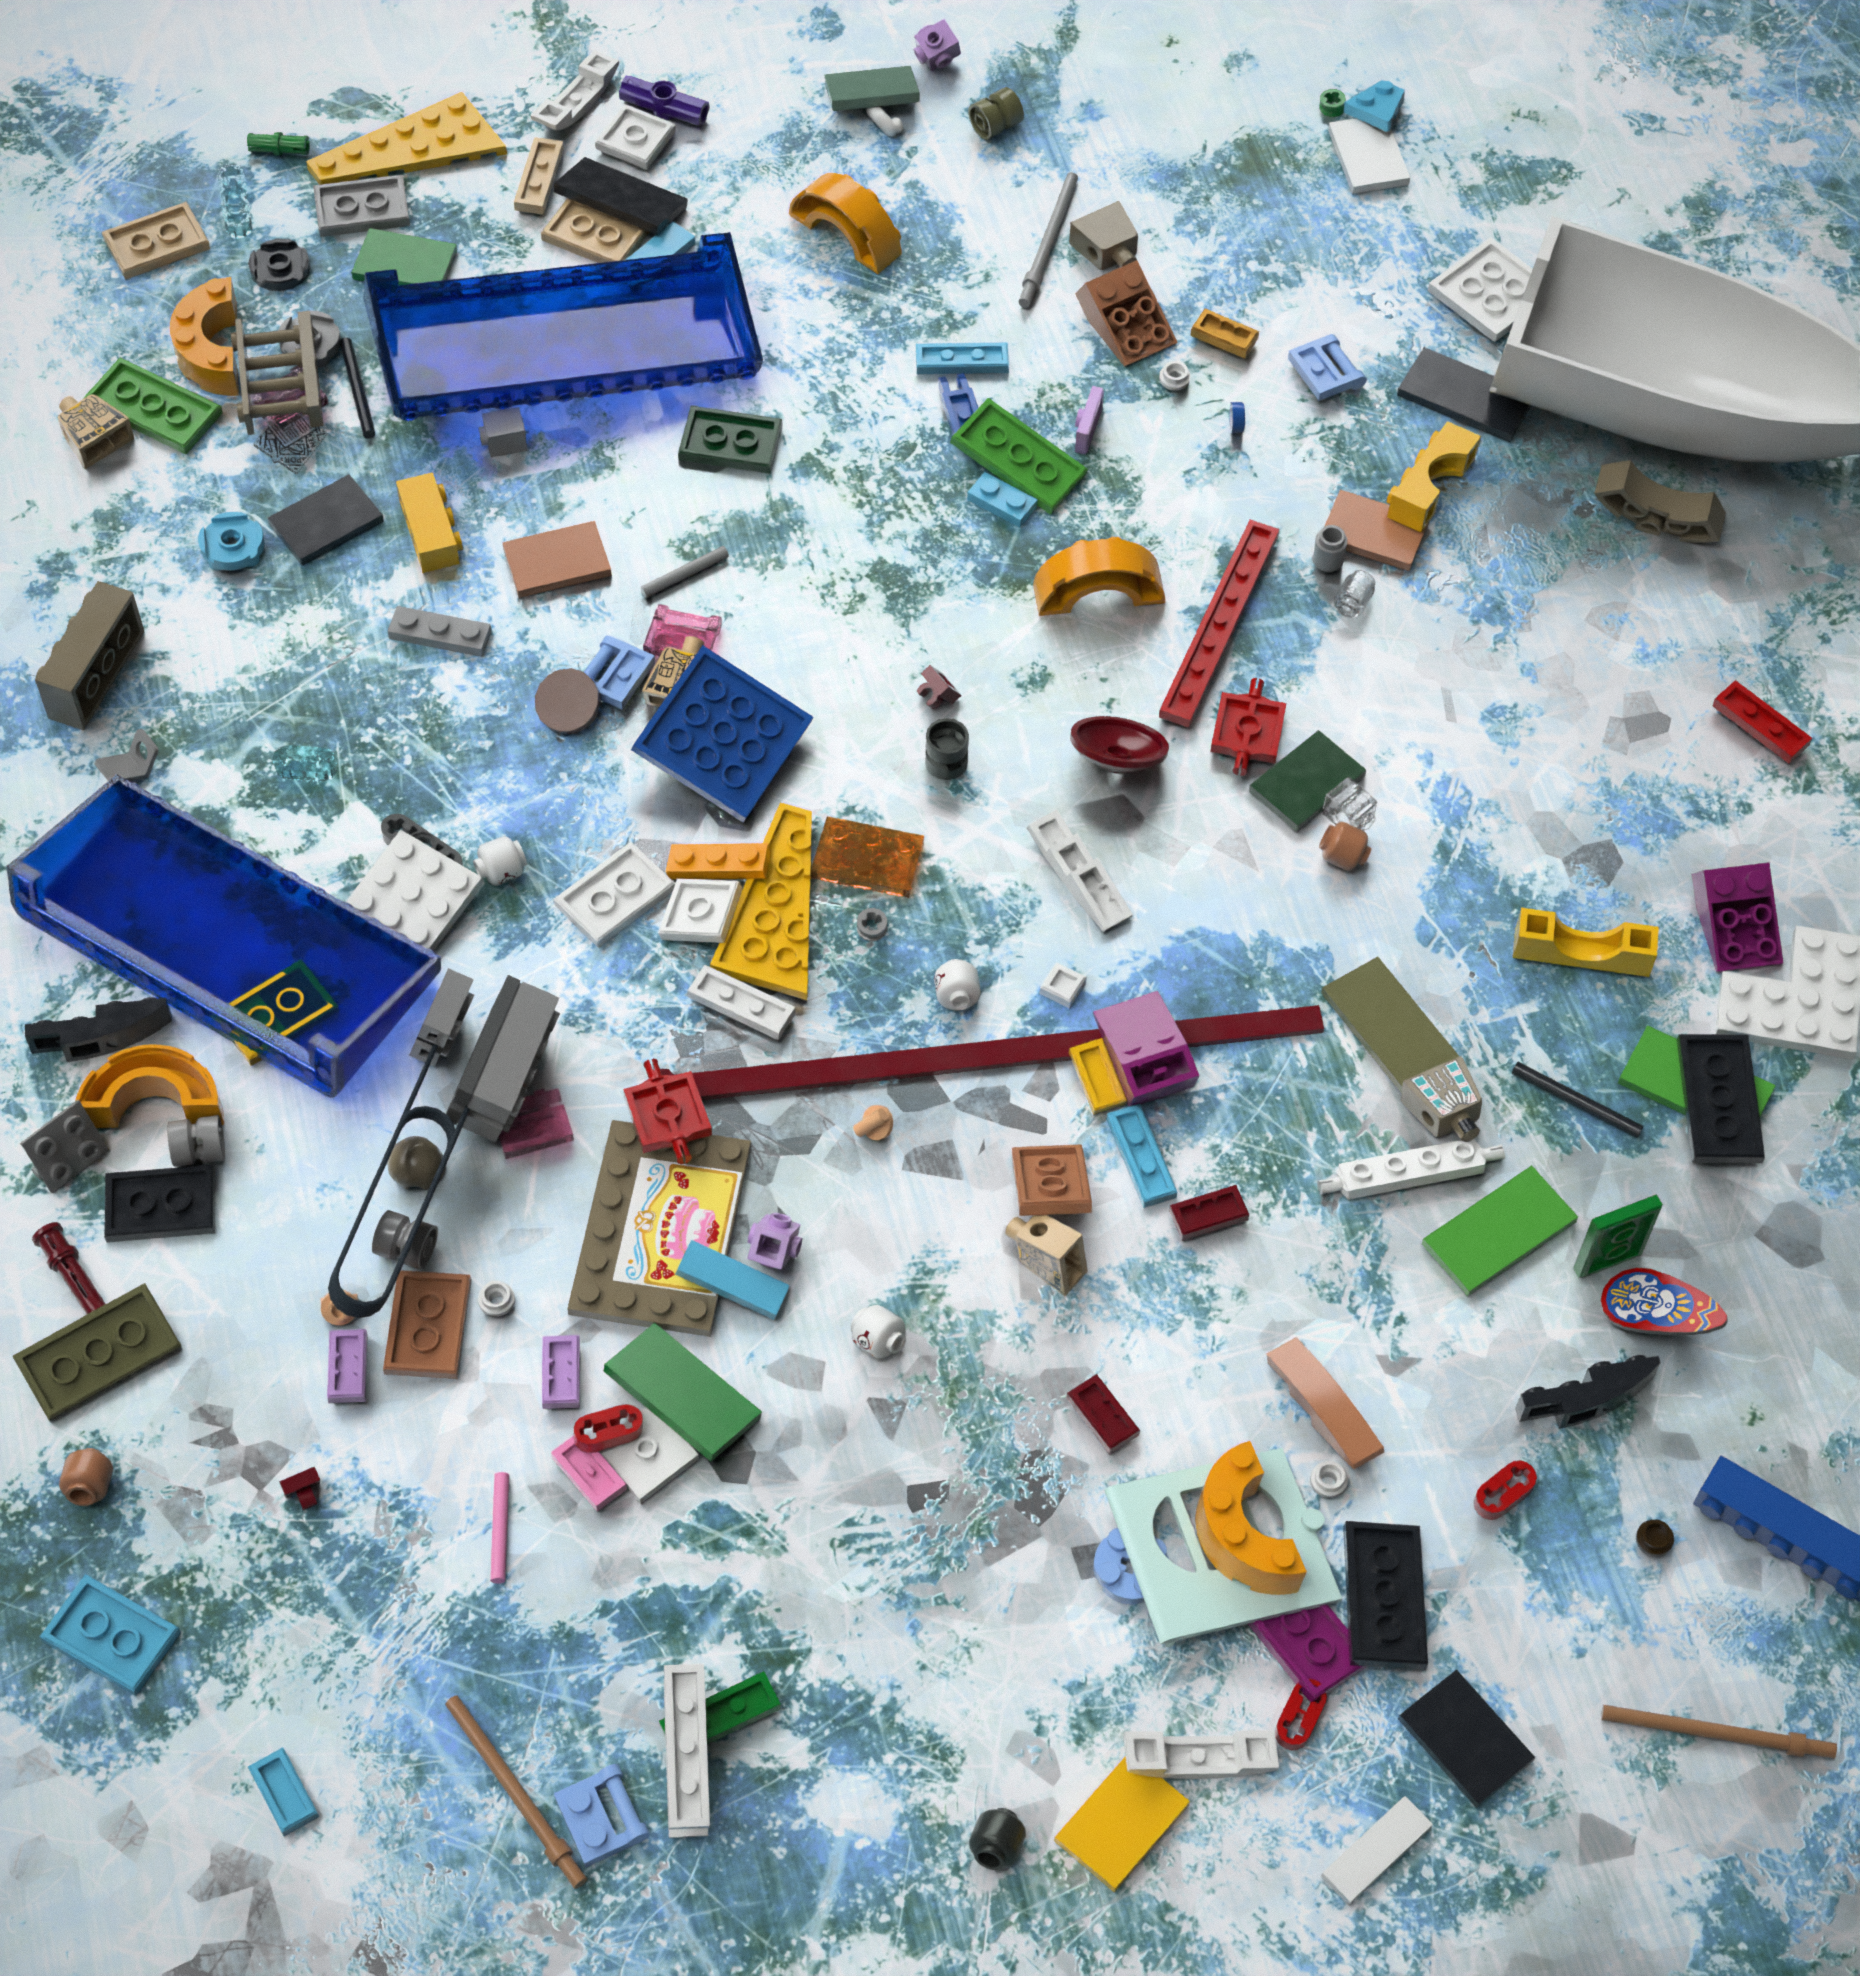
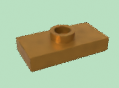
M1204 309L1192 326L1190 336L1245 359L1259 339L1260 331Z

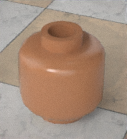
M1342 821L1335 826L1330 824L1319 844L1323 859L1346 871H1351L1357 864L1363 866L1372 848L1367 846L1368 835L1366 832Z
M93 1448L72 1452L65 1459L59 1488L71 1503L79 1506H89L106 1496L113 1473V1465L109 1458Z

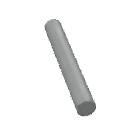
M721 546L640 586V591L644 598H647L728 558V551L724 546Z

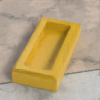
M1103 1038L1069 1049L1070 1057L1093 1115L1126 1104L1127 1099Z

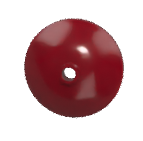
M1112 716L1088 717L1077 721L1072 726L1070 732V741L1081 756L1094 765L1113 773H1132L1151 769L1162 763L1168 755L1169 744L1162 734L1145 724L1126 718Z

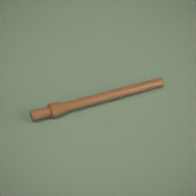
M459 1696L451 1697L445 1703V1706L545 1846L546 1850L544 1853L554 1867L559 1866L574 1889L581 1887L586 1883L587 1878L571 1857L573 1851L563 1838L559 1839Z
M1604 1704L1601 1711V1720L1785 1750L1786 1754L1791 1756L1804 1757V1754L1835 1759L1837 1752L1836 1743L1808 1739L1806 1734L1789 1732L1788 1735Z

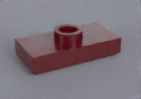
M1237 1185L1184 1200L1169 1207V1212L1182 1241L1249 1220V1212Z
M1097 1374L1067 1392V1400L1109 1455L1139 1436L1140 1429Z

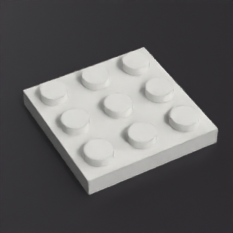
M1490 237L1429 283L1428 292L1492 341L1496 342L1511 331L1533 268Z
M400 830L341 907V911L345 916L425 963L483 886L484 881L481 876Z

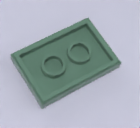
M911 65L824 74L825 86L833 111L920 102V92Z

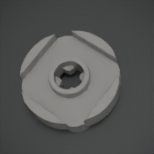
M310 310L315 334L318 368L328 365L330 358L338 352L341 336L339 328L334 324V319L330 315ZM291 316L281 324L279 330L293 329V325H299L298 317L293 320ZM295 341L279 343L282 354L293 353L295 349L301 348V344H296Z

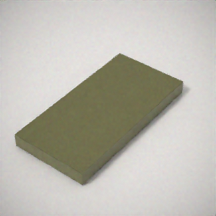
M1378 956L1322 987L1321 994L1400 1093H1402L1404 1080L1459 1057Z
M143 1283L14 1354L12 1357L48 1421L176 1351L181 1348V1344L146 1283Z

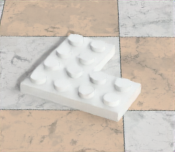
M1796 925L1792 938L1789 982L1723 971L1719 984L1715 1034L1748 1035L1749 1042L1854 1059L1857 1052L1860 1007V936Z

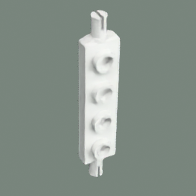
M1475 1139L1469 1142L1461 1140L1341 1163L1338 1165L1337 1177L1318 1180L1317 1186L1320 1195L1341 1191L1350 1200L1482 1174L1485 1171V1162L1505 1159V1151L1502 1144L1482 1149Z

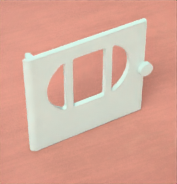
M1283 1448L1256 1453L1264 1471L1258 1490L1264 1493L1277 1508L1283 1526L1282 1539H1293L1307 1571L1297 1593L1285 1595L1258 1593L1250 1590L1251 1586L1241 1583L1234 1578L1231 1581L1217 1569H1208L1181 1494L1203 1490L1208 1474L1215 1463L1116 1484L1104 1490L1160 1644L1165 1643L1166 1647H1171L1177 1640L1342 1601V1596L1316 1534L1324 1524V1516L1317 1509L1307 1510ZM1244 1499L1241 1502L1243 1514L1250 1525L1259 1531L1248 1502ZM1164 1500H1168L1171 1505L1195 1573L1187 1571L1171 1562L1160 1550L1155 1540L1153 1518L1157 1508Z

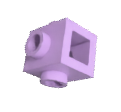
M945 19L934 25L924 26L914 36L916 48L913 49L921 64L926 62L930 71L946 67L952 62L953 58L961 54L959 41Z
M766 1214L758 1224L753 1223L748 1236V1243L751 1246L747 1259L759 1262L761 1265L769 1268L782 1269L791 1258H797L800 1252L803 1238L798 1237L801 1224L792 1222L791 1218L784 1214Z

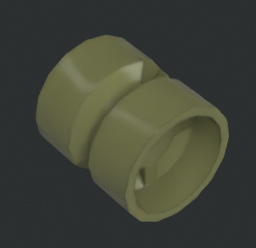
M1008 87L990 94L989 98H983L971 104L968 108L972 127L984 140L993 138L1002 133L1004 129H1009L1021 123L1024 119V111L1020 99Z

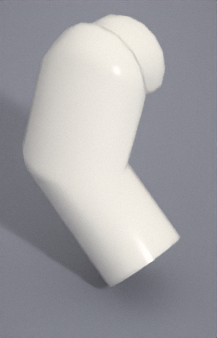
M880 106L866 108L867 115L886 136L895 137V134L903 131L902 121L898 117L890 119Z

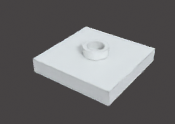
M624 104L596 139L595 149L647 170L676 132V124Z
M677 879L658 931L661 940L724 943L743 889L740 882Z
M646 1407L640 1411L643 1417V1429L641 1435L636 1440L599 1451L626 1483L627 1489L640 1504L699 1460V1454L693 1447ZM628 1421L623 1424L626 1429L632 1427V1423Z

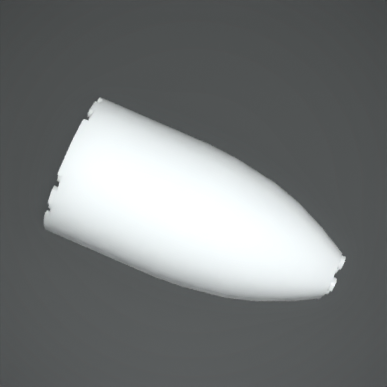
M1551 216L1491 384L1490 392L1639 442L1683 453L1738 462L1767 463L1822 460L1860 454V345L1802 308L1742 280L1709 267Z

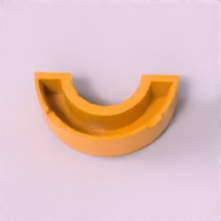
M825 173L796 195L790 203L789 215L809 229H812L823 219L833 223L849 240L854 250L855 260L876 274H879L902 254L901 234L894 227L889 215L879 203L877 195L871 189H865L848 174Z
M231 277L211 279L183 297L171 316L170 336L178 366L188 380H193L200 385L202 390L210 393L239 396L238 369L233 347L219 346L210 342L217 332L226 327L235 326L237 301Z
M1120 537L1092 541L1079 540L1075 542L1071 547L1058 552L1048 559L1039 568L1033 583L1039 616L1071 613L1073 605L1080 598L1102 590H1116L1125 593L1132 599L1134 606L1165 603L1160 569L1155 556L1145 547L1122 540Z
M140 1045L111 1055L107 1058V1063L96 1072L92 1070L88 1074L75 1101L79 1100L96 1128H118L121 1116L130 1105L143 1098L153 1096L167 1097L179 1103L184 1110L186 1119H189L192 1124L196 1123L200 1117L219 1115L221 1123L224 1125L223 1107L215 1082L208 1069L204 1068L188 1052L166 1045Z
M1251 1441L1241 1443L1224 1453L1216 1461L1208 1474L1197 1503L1195 1515L1196 1531L1200 1545L1214 1567L1231 1581L1234 1578L1241 1583L1251 1586L1250 1590L1258 1593L1271 1595L1297 1593L1307 1571L1293 1539H1275L1265 1536L1254 1529L1243 1514L1241 1502L1256 1494L1264 1471Z

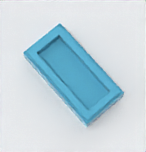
M283 1747L248 1766L283 1836L319 1817Z

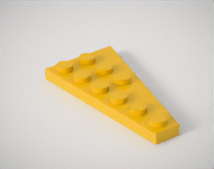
M459 92L306 161L308 171L318 184L321 185L359 180L360 177L376 174L377 178L386 177L388 172L404 169V173L441 167L450 165L452 160L469 157L470 161L481 159L480 155L496 152L497 156L507 154V149L503 141L465 94Z
M780 802L763 843H768L771 849L766 879L746 880L725 941L718 944L710 963L711 968L734 979L803 1000L808 998L812 811Z

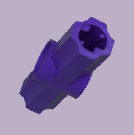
M625 75L621 81L619 99L652 110V115L666 121L677 118L698 126H703L707 120L710 109L709 102L678 92L674 83L661 80L651 83L630 75Z

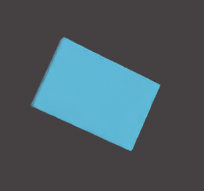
M85 1574L40 1635V1639L50 1647L137 1696L181 1631L179 1627Z

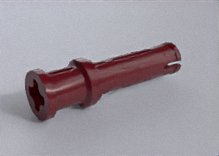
M59 1222L46 1224L34 1233L31 1240L36 1247H41L48 1258L47 1265L50 1270L60 1273L86 1315L105 1305L106 1303L91 1279L78 1262L79 1252L77 1248L69 1245L62 1234V1225Z

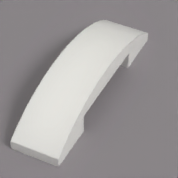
M594 50L579 65V75L554 101L546 99L531 114V120L554 130L567 128L577 122L603 94L619 66V60Z
M1274 1730L1236 1731L1233 1736H1163V1731H1125L1123 1734L1127 1772L1133 1774L1173 1779H1211L1254 1775L1279 1769Z

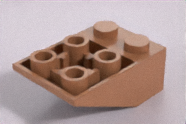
M1138 260L1086 282L1075 293L1088 322L1124 367L1178 343Z

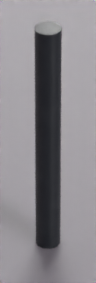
M343 338L340 340V347L364 438H373L376 433L352 340L350 338Z
M1520 1062L1516 1063L1512 1071L1513 1075L1636 1138L1639 1137L1643 1130V1125Z

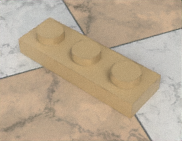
M534 137L514 199L515 211L544 215L564 151L563 141Z

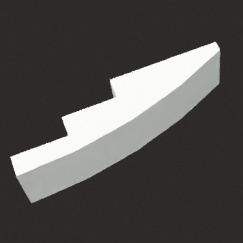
M1057 809L1028 825L1026 829L1044 857L1081 907L1103 932L1132 917L1131 910L1100 860L1092 858L1078 833L1075 835L1071 833Z

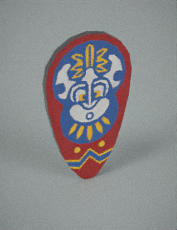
M1632 1268L1621 1271L1605 1285L1600 1300L1604 1315L1612 1324L1625 1330L1641 1333L1697 1335L1722 1329L1728 1322L1725 1311L1709 1295L1671 1275L1649 1268Z

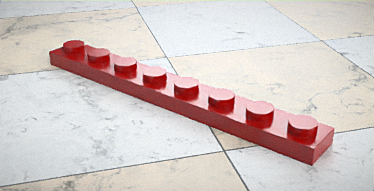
M1249 519L1160 707L1159 718L1188 728L1190 727L1278 539V528Z

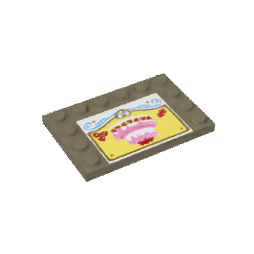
M612 1120L567 1307L568 1315L642 1327H650L656 1323L663 1330L711 1337L720 1295L677 1276L675 1273L691 1240L728 1256L751 1151V1140L717 1135L692 1140L686 1143L692 1160L686 1163L683 1156L684 1164H678L673 1147H666L643 1154L633 1123Z

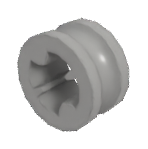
M876 908L863 910L857 918V932L859 936L868 941H877L884 937L887 932V917L885 913ZM868 920H875V924L879 922L876 930H869L870 927L867 926Z

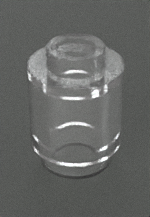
M1356 570L1349 574L1333 600L1338 612L1345 617L1356 618L1361 616L1375 593V579L1371 574L1363 570Z

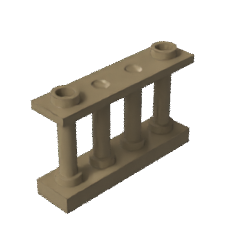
M310 311L297 312L299 325H293V329L245 334L242 320L235 319L236 332L231 333L233 351H238L242 403L237 404L239 423L245 422L248 435L254 434L253 418L302 412V415H309L311 427L324 426L315 334ZM293 341L296 344H301V348L295 349L293 353L250 358L247 356V347ZM298 365V368L303 367V372H299L298 376L250 381L249 370ZM299 388L300 392L305 391L306 395L300 396V400L252 405L251 394Z

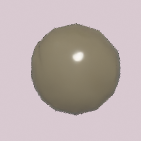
M407 1137L395 1144L387 1162L388 1173L397 1184L405 1189L420 1187L428 1190L443 1158V1154L436 1145L425 1137Z

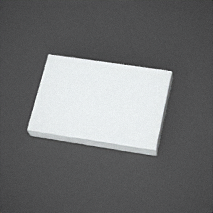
M1357 118L1329 123L1328 132L1352 194L1409 185L1410 175L1391 129L1386 132Z
M630 842L554 898V906L599 948L671 894L675 883L638 847Z

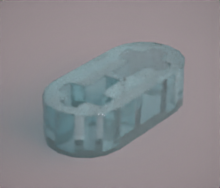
M286 745L278 748L273 754L275 771L278 776L284 779L327 781L332 779L337 772L335 755L327 748ZM288 759H294L288 766L284 765ZM321 761L327 762L323 764L322 768H317V766L320 765Z

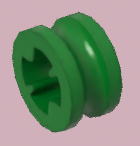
M1328 89L1322 92L1319 104L1321 113L1328 117L1342 115L1344 113V102L1346 101L1345 94L1338 89Z

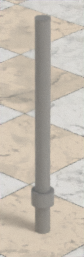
M1073 172L1068 173L1032 267L1024 276L1022 282L1023 290L1018 300V304L1021 307L1027 308L1030 306L1034 293L1041 286L1043 280L1041 274L1078 180V175Z

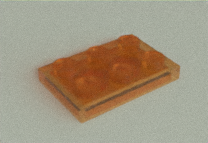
M827 816L812 864L811 878L909 898L922 854L925 836Z

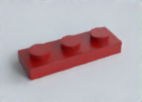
M1736 680L1714 699L1712 705L1714 708L1788 764L1810 746L1811 736Z

